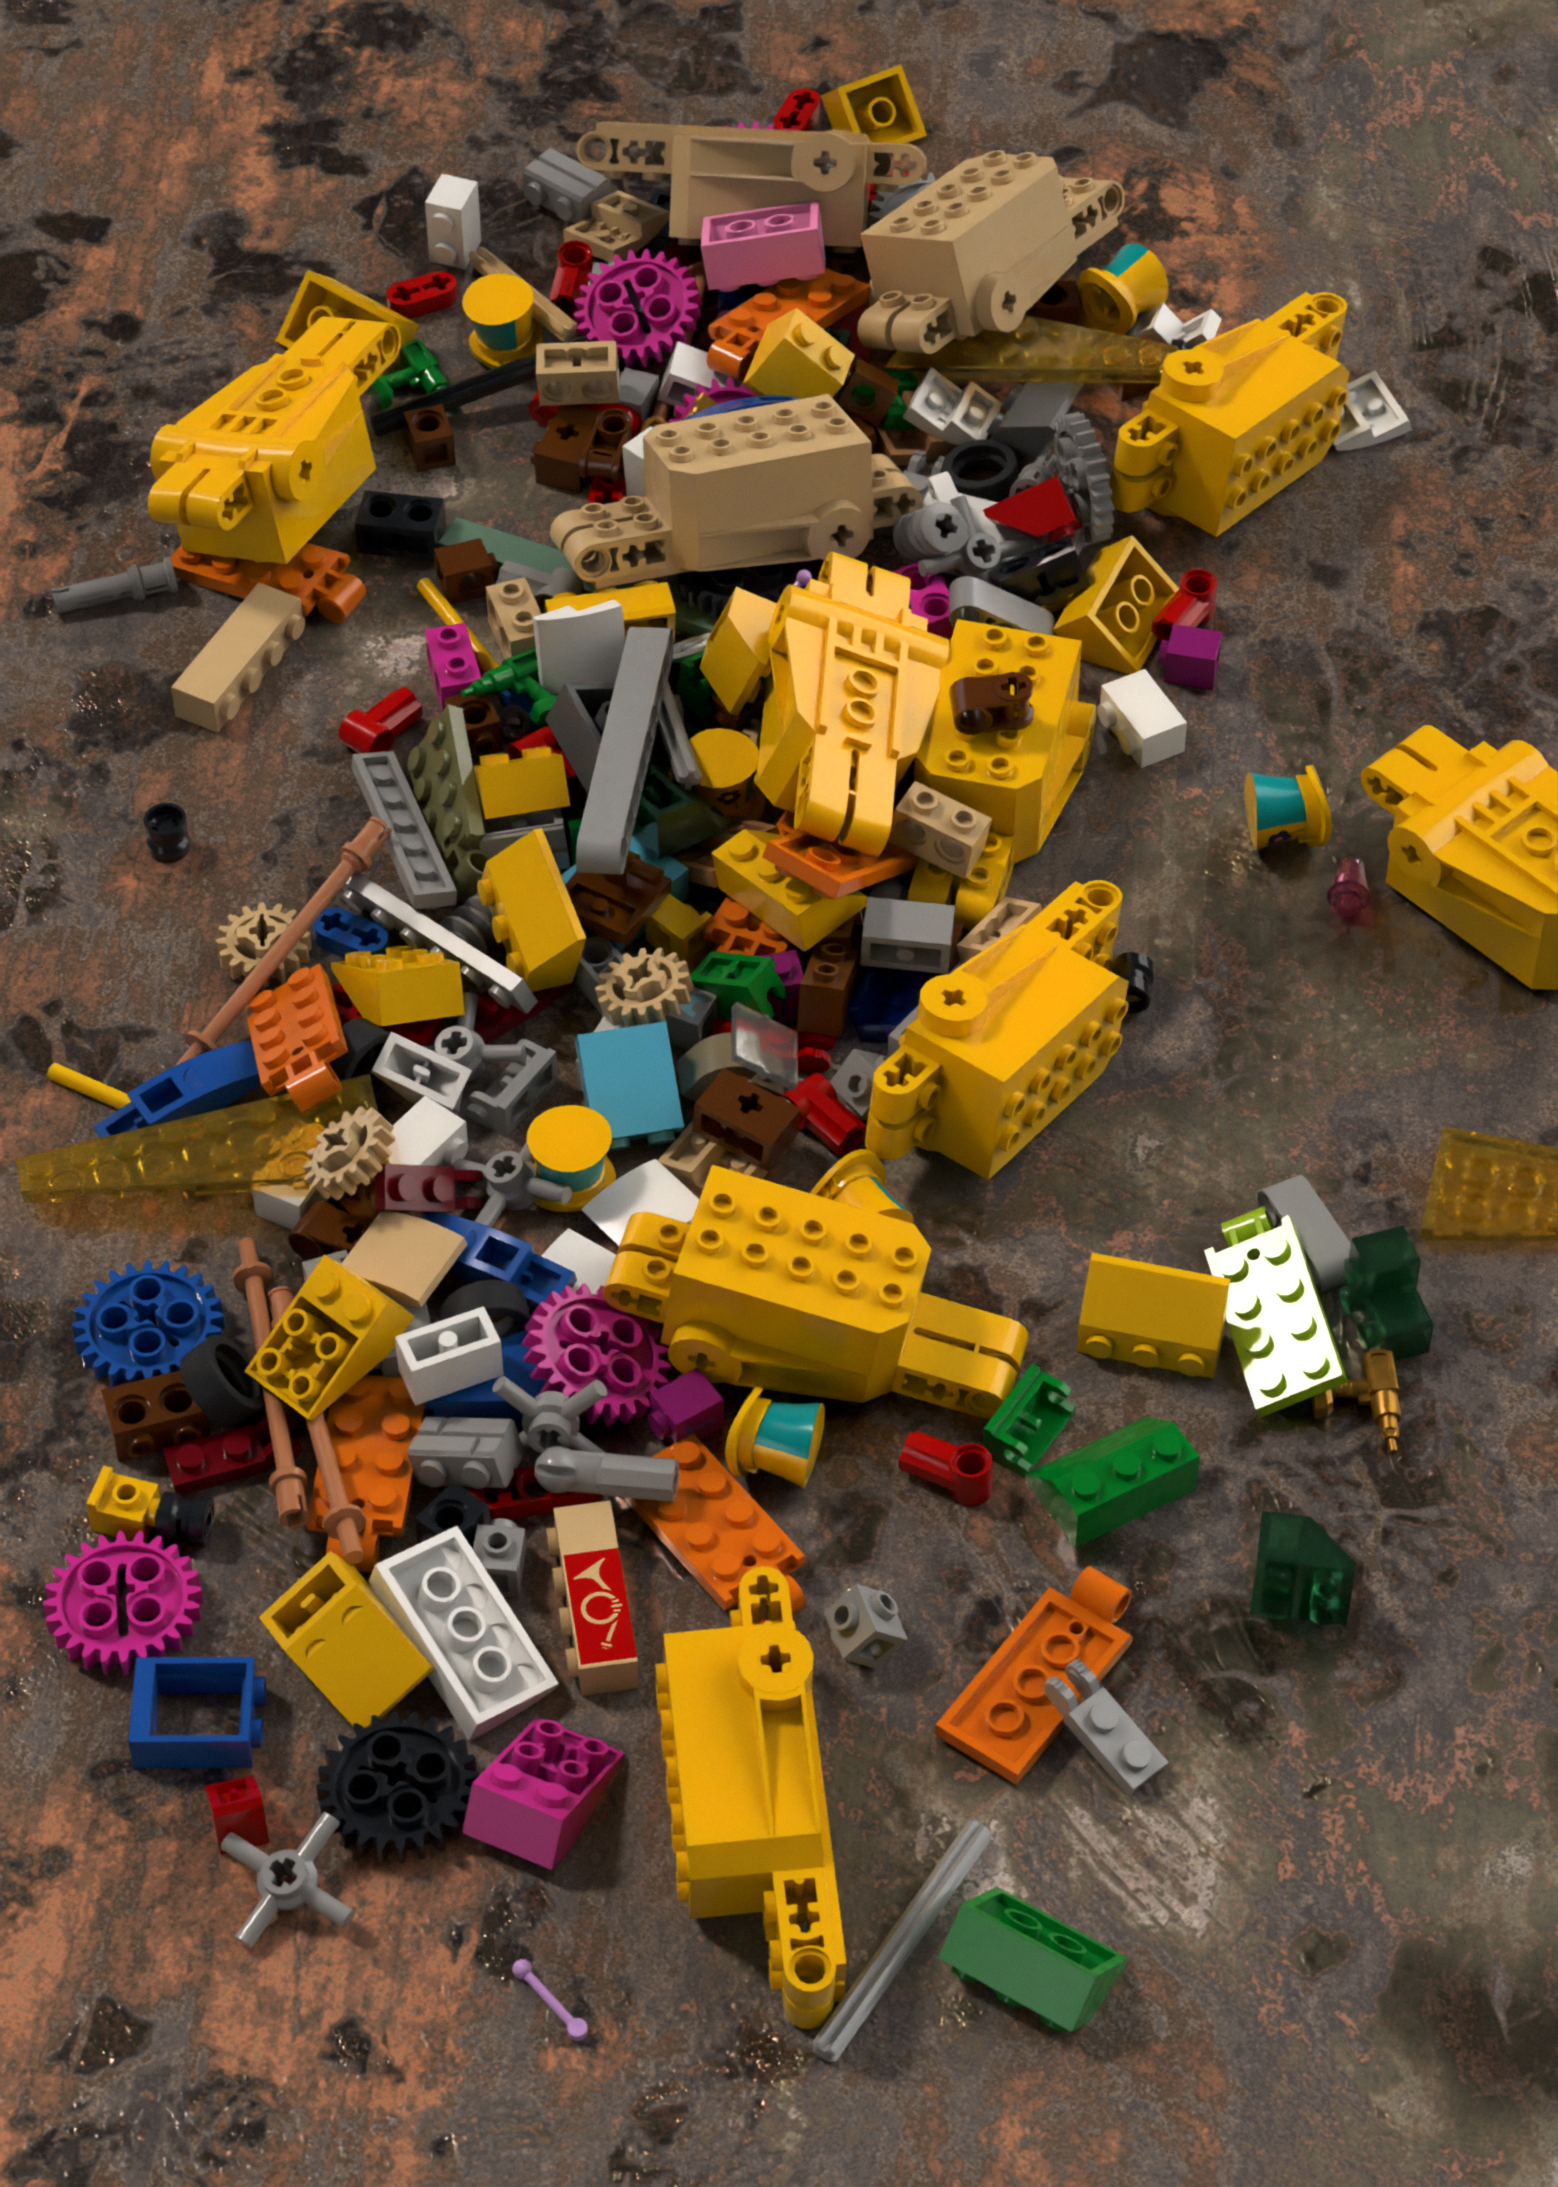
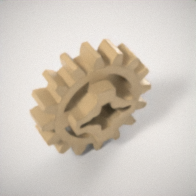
M261 902L258 905L257 911H251L250 908L244 906L242 907L243 916L228 915L229 926H219V939H216L217 955L220 958L221 968L230 969V976L233 980L242 975L246 979L297 916L296 910L293 909L284 914L282 904L279 903L272 910H266L264 902ZM308 930L264 983V987H268L270 979L275 977L281 983H285V973H294L300 969V963L309 962V950L312 949V943Z
M640 948L638 956L633 958L628 953L623 954L624 962L621 964L610 962L608 966L611 973L600 974L598 978L601 985L595 987L603 1016H609L611 1024L614 1026L624 1021L625 1027L635 1026L636 1023H641L642 1025L651 1024L655 1020L664 1022L666 1021L665 1016L669 1013L679 1016L681 1014L679 1004H689L691 999L688 992L694 990L685 960L679 961L678 955L675 952L665 957L663 948H657L653 955L647 954L645 948Z
M360 1106L353 1116L348 1111L344 1112L341 1122L336 1124L334 1121H331L329 1129L326 1128L321 1134L317 1135L318 1146L308 1150L307 1154L312 1159L303 1165V1169L308 1173L304 1177L305 1180L325 1199L332 1196L336 1200H340L345 1191L351 1196L354 1195L357 1185L363 1183L367 1186L370 1183V1178H373L378 1172L382 1171L383 1168L379 1164L380 1161L391 1156L392 1152L387 1146L395 1141V1137L391 1134L394 1127L372 1107L366 1111Z

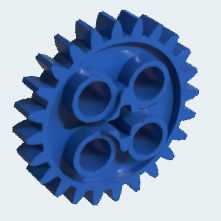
M146 1260L141 1271H136L131 1263L126 1264V1275L120 1276L117 1272L110 1270V1283L108 1284L95 1280L93 1282L95 1294H82L84 1307L75 1308L76 1322L72 1323L77 1355L82 1356L84 1368L93 1367L96 1380H100L108 1375L110 1387L118 1386L122 1381L131 1383L179 1371L181 1358L187 1352L211 1335H222V1330L225 1329L221 1299L215 1297L214 1286L212 1284L204 1286L201 1273L189 1278L186 1265H182L175 1273L171 1272L169 1261L166 1260L159 1270H153L150 1260Z

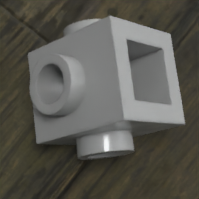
M853 1049L830 1083L835 1091L846 1100L844 1106L857 1118L866 1121L870 1107L873 1074L888 1057Z
M856 1584L844 1591L839 1599L824 1611L831 1629V1639L839 1649L844 1660L876 1668L908 1641L897 1615V1604L884 1591Z

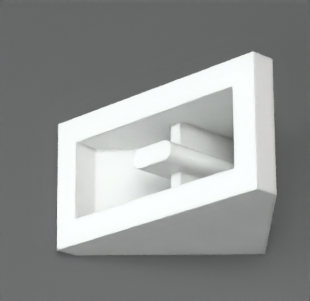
M391 1032L371 1073L411 1103L416 1104L424 1096H427L447 1110L453 1111L472 1070Z

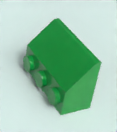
M1144 1417L1027 1473L1025 1480L1073 1546L1077 1548L1196 1490L1200 1456L1174 1422Z
M995 1887L961 1904L938 1957L952 1966L951 1971L956 1976L969 1982L977 1983L980 1981L996 1990L995 1995L1003 2002L1015 2007L1026 2006L1040 2014V2020L1045 2025L1062 2032H1067L1068 2030L1073 2032L1090 2021L1129 1959L999 1887Z

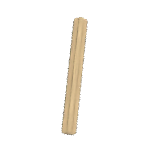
M478 247L476 251H471L469 254V259L472 260L471 266L483 276L502 273L517 276L524 280L485 247ZM529 284L534 295L531 316L563 342L577 338L579 336L577 323Z

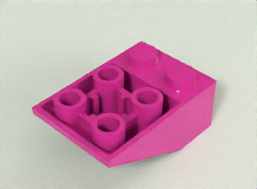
M536 1717L472 1783L462 1833L553 1870L573 1848L623 1761L625 1752L608 1746L600 1739L588 1738L568 1730L556 1721Z

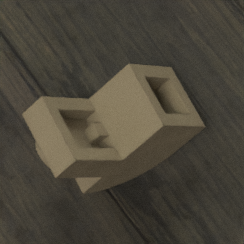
M728 1032L707 1037L694 1045L677 1061L681 1095L694 1101L699 1099L723 1068L738 1076L749 1078L755 1085L775 1096L784 1094L780 1062L768 1055L759 1053L756 1036L750 1034Z

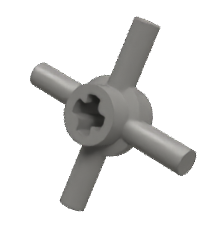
M965 495L951 499L950 502L951 505L958 509L967 523L969 537L966 543L959 550L953 551L952 554L919 561L918 569L922 577L954 570L960 577L972 576L993 585L991 575L995 573L994 567L999 565L1000 559L1033 550V542L1029 536L998 543L993 536L977 532Z
M470 992L463 993L465 1015L458 1016L456 1026L444 1029L437 1036L435 1045L423 1046L471 1069L472 1073L467 1082L481 1075L485 1068V1063L525 1062L527 1056L524 1044L485 1045L481 1036L473 1031L479 997ZM462 1093L453 1111H451L455 1115L459 1114Z
M527 1142L519 1153L515 1151L498 1153L486 1165L459 1158L452 1166L455 1167V1170L482 1171L483 1181L479 1182L485 1183V1190L490 1198L474 1222L491 1228L504 1208L509 1211H519L530 1206L537 1197L567 1204L571 1199L572 1189L570 1186L538 1178V1172L534 1166L535 1159L529 1151Z
M501 1376L494 1383L493 1392L523 1413V1431L519 1433L524 1449L523 1453L531 1448L542 1453L544 1450L555 1446H562L576 1451L606 1453L578 1432L580 1424L578 1415L607 1395V1389L600 1380L593 1381L570 1398L557 1391L542 1392L533 1398L505 1376Z
M323 1812L297 1850H281L274 1852L270 1856L233 1832H230L225 1837L221 1849L258 1873L257 1887L262 1896L260 1902L235 1935V1938L240 1943L251 1949L278 1910H294L305 1904L342 1928L347 1927L352 1921L355 1914L353 1909L317 1887L318 1872L313 1861L340 1825V1822L332 1815ZM293 1874L296 1876V1880L291 1885L285 1881L282 1886L279 1883V1880L284 1875L290 1879Z

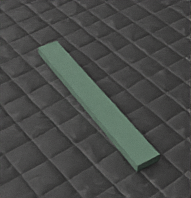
M458 517L455 518L438 542L440 548L481 538L487 553H494L499 571L506 560L548 573H552L555 568L559 567L574 571L559 549ZM582 580L584 584L582 594L593 593L596 590L591 582ZM641 581L616 585L613 587H616L617 589L631 588L636 583H639ZM668 584L676 611L675 629L697 636L711 633L719 618L713 619L712 611L700 615L698 607L689 609L687 601H681L678 587Z

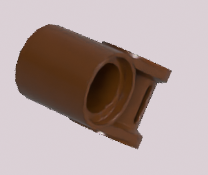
M611 408L604 410L597 416L589 439L581 451L579 460V476L581 478L587 479L591 475L612 479L613 484L620 485L625 476L622 446L633 439L632 419L626 411Z
M1010 672L1003 675L965 677L957 680L949 690L955 728L960 733L976 735L982 732L1019 730L1027 727L1032 722L1034 715L1033 707L1029 703V699L1033 694L1031 679L1025 674ZM1012 684L1014 685V695L1010 694V685ZM1014 707H1017L1018 710L1017 718H1014Z
M314 1201L288 1235L287 1241L292 1250L306 1260L347 1250L349 1254L362 1237V1231L364 1234L371 1225V1222L365 1218L339 1210L327 1202Z

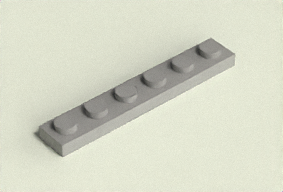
M394 751L352 754V771L372 816L378 817L388 824L383 831L387 828L392 830V836L384 843L413 909L434 910L439 907L456 905L457 890Z
M354 872L342 887L345 891L341 895L343 900L354 910L361 913L366 909L371 913L370 916L377 924L383 926L388 932L392 928L398 930L401 938L414 949L424 947L429 951L428 953L443 952L444 959L460 962L461 977L475 989H479L481 985L487 988L489 995L504 1008L508 1009L513 1005L527 1014L538 1002L523 978L416 909L414 910L413 907L359 872Z

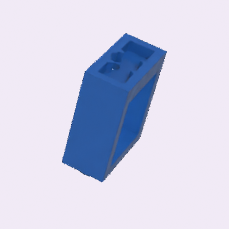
M136 1657L128 1739L133 1768H253L254 1748H262L263 1719L256 1718L257 1706H265L267 1692L266 1677L257 1675L255 1657ZM160 1694H242L239 1735L156 1736Z

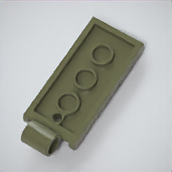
M447 704L440 716L430 723L427 734L418 747H414L411 750L407 767L411 771L415 800L457 890L456 900L465 903L469 897L475 896L477 893V883L482 878L486 861L491 859V857L485 852L475 849L485 836L463 708Z

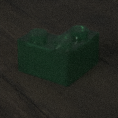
M1404 1225L1351 1238L1349 1258L1344 1260L1345 1286L1340 1288L1343 1308L1347 1314L1352 1313L1357 1322V1335L1362 1348L1365 1350L1385 1349L1392 1351L1394 1361L1429 1353L1434 1327L1417 1291L1421 1259Z

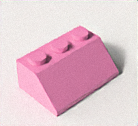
M819 200L703 217L701 252L708 289L731 292L739 289L742 285L757 283L759 286H770L778 283L781 279L796 277L797 280H810L821 273H825L826 258Z

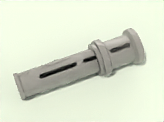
M1054 437L1050 438L1034 463L1028 464L1022 469L1018 479L1010 488V497L1052 478L1058 469L1055 464L1058 461L1055 452L1053 455L1050 453L1051 450H1054L1053 447L1056 446Z
M170 556L164 557L163 562L138 567L137 564L130 565L127 568V572L101 577L69 586L51 588L57 614L122 598L134 597V600L138 599L141 601L145 600L146 595L170 590L172 593L179 592Z

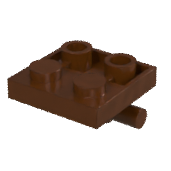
M630 850L622 875L578 873L576 871L565 884L581 926L625 947L672 891L671 878L664 876V870L640 860V855Z

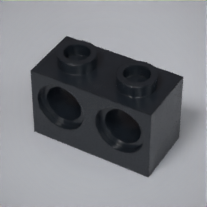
M365 490L355 521L357 553L435 561L434 549L439 548L438 542L446 531L444 499Z
M1069 535L994 567L1002 590L1040 607L1090 586Z

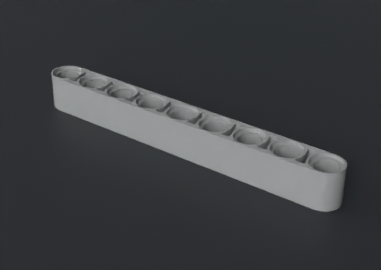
M629 627L577 838L576 868L578 873L617 875L624 873L673 659L674 639L672 628Z

